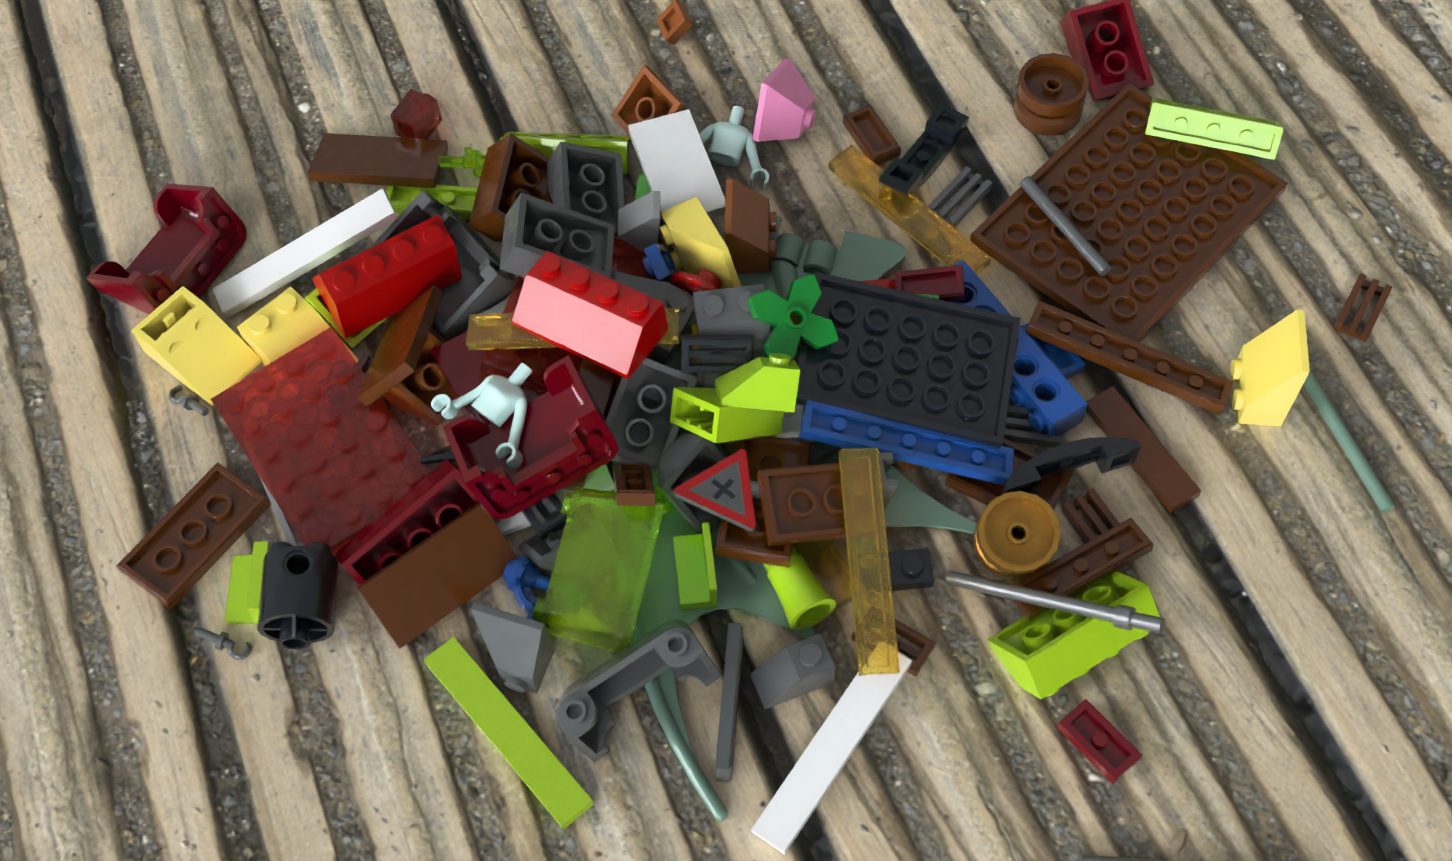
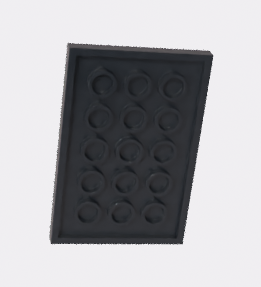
M816 272L815 277L822 294L811 313L832 320L839 339L837 342L817 350L801 341L797 365L800 368L796 404L805 405L807 400L1000 449L1004 438L1020 318Z

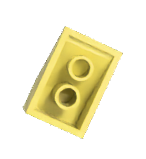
M697 196L660 212L664 225L659 227L666 245L672 244L674 251L670 252V256L677 271L683 269L684 272L697 275L699 270L703 269L713 273L721 280L722 286L720 289L741 287L728 247Z
M291 286L237 327L244 342L262 359V363L310 409L345 382L359 361L312 305Z
M1304 310L1294 311L1243 345L1238 358L1232 360L1230 378L1231 380H1236V389H1234L1232 395V408L1238 412V423L1269 426L1282 425L1310 372Z

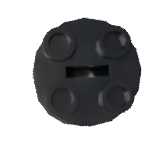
M275 542L270 545V552L265 554L263 560L257 630L262 636L279 642L280 646L287 649H304L309 647L310 643L324 641L332 636L335 626L339 562L336 556L331 554V547L328 544L312 543L309 546H293L287 542Z

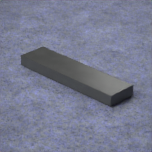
M728 623L715 765L716 781L730 782L732 780L744 642L743 626L741 623Z

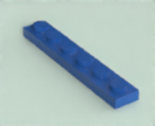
M807 400L803 407L799 438L876 456L878 453L892 452L893 460L1004 485L1012 475L1014 448L1001 446L999 449Z

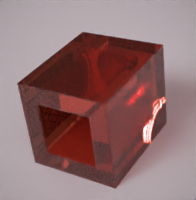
M413 89L408 91L390 114L395 133L402 138L428 139L442 121L437 99L427 93L422 94Z

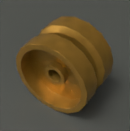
M1023 491L1004 493L989 503L976 523L973 535L975 554L982 566L996 577L1011 581L1023 579L1044 567L1057 551L1061 537L1059 519L1050 504L1035 494ZM1011 531L1013 532L1014 536L1021 535L1023 539L1017 540L1013 538Z

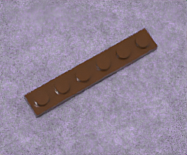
M1038 301L1026 329V333L1030 336L1218 415L1222 413L1226 406L1233 381L1044 302Z

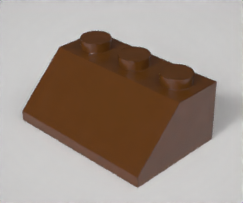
M512 133L487 149L468 226L495 242H502L505 215L520 193L553 203L548 191L547 163L550 158Z

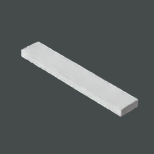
M383 188L214 287L213 291L222 313L227 318L232 317L398 219L399 217L388 194Z
M878 642L751 829L753 834L784 855L786 854L912 665V660L883 642Z

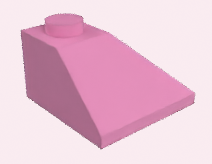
M785 58L761 84L752 140L760 142L796 139L807 128L811 129L814 125L817 111L813 110L815 96L791 59Z

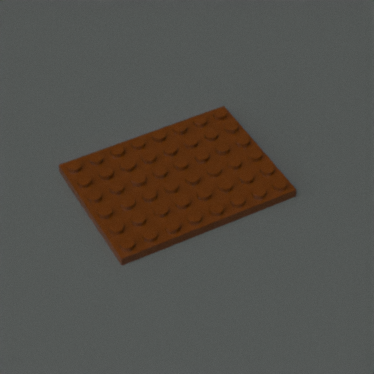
M1128 83L1031 176L1034 182L1111 266V270L1106 275L1100 276L1022 187H1019L971 233L970 242L1075 316L1141 342L1285 191L1288 182L1242 153L1146 135L1145 130L1152 97Z

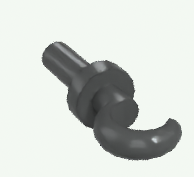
M178 385L170 390L168 396L172 403H181L182 407L186 410L194 409L203 416L209 413V409L200 404L198 397L193 393H183L179 397L174 398L175 394L183 389L182 386Z
M198 627L195 632L196 636L216 643L215 649L221 651L224 647L227 648L228 654L233 659H244L251 652V644L246 642L247 649L243 654L233 653L235 641L228 639L229 634L226 632H221L218 635L202 627Z

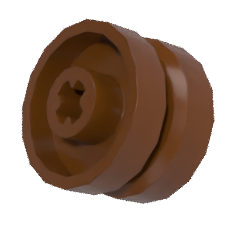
M1056 53L1040 54L1029 59L1021 68L1013 106L1017 120L1023 127L1033 133L1046 136L1061 135L1072 130L1081 118L1089 85L1087 71L1078 61L1066 55Z

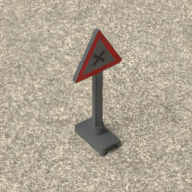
M740 449L674 488V497L747 531L753 532L755 530L753 498L761 497L758 481L750 480L746 450ZM892 452L878 453L869 470L877 518L882 517L898 487L897 479H886L885 475L893 461Z

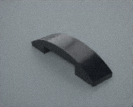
M941 104L927 120L925 131L900 160L895 158L879 177V182L905 195L915 192L932 176L951 151L964 130L969 116Z
M1118 437L1086 438L1058 445L1038 454L1019 467L1004 484L1002 494L1023 491L1036 495L1041 479L1096 462L1101 474L1133 464L1141 449V445L1137 440Z

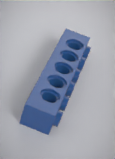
M964 259L952 265H963L965 300L952 303L1012 316ZM1019 325L1009 399L1016 407H1024L1029 412L1028 419L1035 431L1047 434L1049 438L1054 435L1059 436L1064 429L1066 432L1083 422L1087 402ZM1039 398H1046L1049 401H1044Z

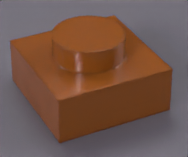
M674 0L656 19L665 40L674 45L694 24L684 3L679 0Z

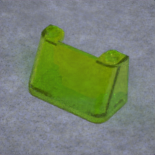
M575 487L573 493L566 492L560 512L567 515L564 531L545 598L537 597L532 619L544 623L547 633L550 635L618 653L624 650L630 643L634 632L666 500L655 497V506H617L616 495L613 491Z

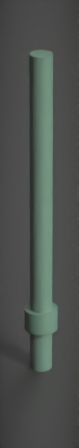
M1309 360V367L1311 368L1312 363ZM1310 369L1303 385L1381 513L1391 511L1395 508L1394 503Z

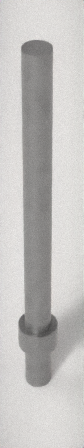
M951 570L946 577L947 585L1112 622L1114 627L1125 630H1132L1134 627L1161 634L1165 627V618L1136 612V608L1121 604L1117 605V607L1107 606Z

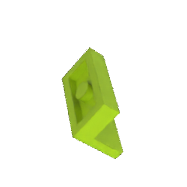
M703 522L702 534L673 537L681 610L718 606L709 522Z
M269 541L254 542L252 555H235L232 558L225 621L229 625L258 623L263 560L265 554L270 552Z

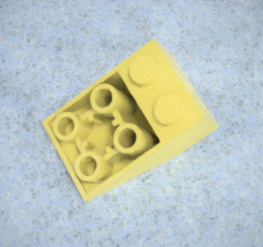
M184 286L131 330L147 355L211 406L218 402L262 362V359L213 310Z

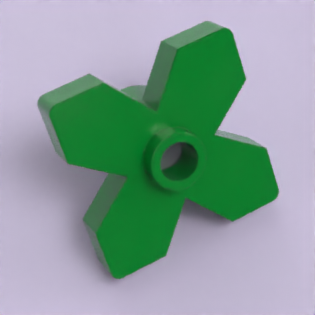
M811 274L791 282L786 300L770 290L752 295L747 299L753 319L770 325L771 334L764 344L768 358L772 353L786 354L794 358L800 340L816 350L838 341L839 338L832 320L811 313L822 294L815 275Z

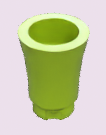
M794 546L789 568L763 563L767 571V577L778 595L792 630L799 631L812 627L823 621L833 612L836 607V601L823 588L803 556L798 554Z

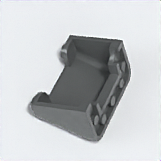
M422 190L398 216L399 218L388 227L371 247L438 214L440 215L455 244L462 279L441 289L443 296L431 328L444 339L448 336L455 338L472 328L471 320L477 317L481 311L494 307L504 301L511 293L519 292L523 284L514 274L499 269L500 258L475 230L468 226V223L450 206Z
M679 619L669 620L569 685L563 691L560 698L557 718L568 740L595 762L610 752L606 745V735L609 728L611 729L617 725L607 709L669 668L672 669L680 682L688 677H693L700 680L706 687L721 678L722 675L690 626Z

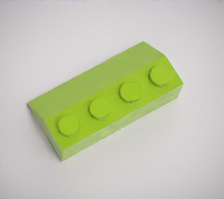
M1117 571L1072 596V598L1117 607L1119 604L1136 608V612L1160 617L1149 586ZM1049 609L1030 621L1026 616L1022 617L988 638L987 641L1019 686L1037 698L1043 699L1057 693L1060 687L1071 680L1084 676L1089 672L1090 668L1106 658L1117 655L1120 649L1131 642L1147 636L1150 631L1134 627L1132 630H1125L1114 627L1112 622Z

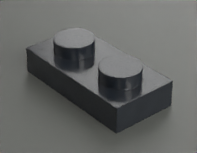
M928 548L855 555L860 594L933 587L934 581Z

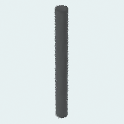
M1030 176L1025 177L1020 182V186L1100 276L1106 275L1111 270V266Z

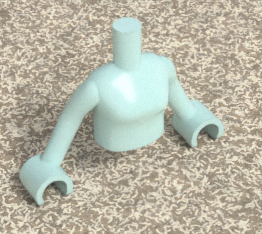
M733 106L728 122L713 123L701 131L699 135L703 144L712 136L707 155L710 160L722 165L738 166L742 152L746 147L752 169L750 187L753 186L754 180L762 179L764 181L763 191H765L769 184V173L761 168L755 140H752V133L740 125L745 111L744 108Z
M521 363L509 378L500 375H490L474 390L457 399L451 400L445 394L437 395L433 398L431 406L436 412L442 410V416L445 419H453L456 417L459 408L472 403L471 406L499 428L514 412L508 443H502L497 447L496 456L500 460H504L512 453L506 463L510 468H517L523 460L522 453L518 450V445L527 412L526 395L520 386L533 371L527 365Z

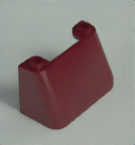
M167 183L157 194L153 205L154 213L164 224L126 270L117 262L104 261L94 268L87 279L102 293L146 314H151L182 286L200 299L242 247L247 236L246 226L213 187Z
M569 355L547 368L543 380L548 391L527 403L526 417L518 445V450L522 453L523 460L517 468H510L506 463L512 453L504 460H500L496 456L497 447L502 443H508L514 412L500 428L493 423L487 426L479 416L472 414L461 416L443 426L465 484L493 518L507 519L515 516L608 463L618 453V443Z

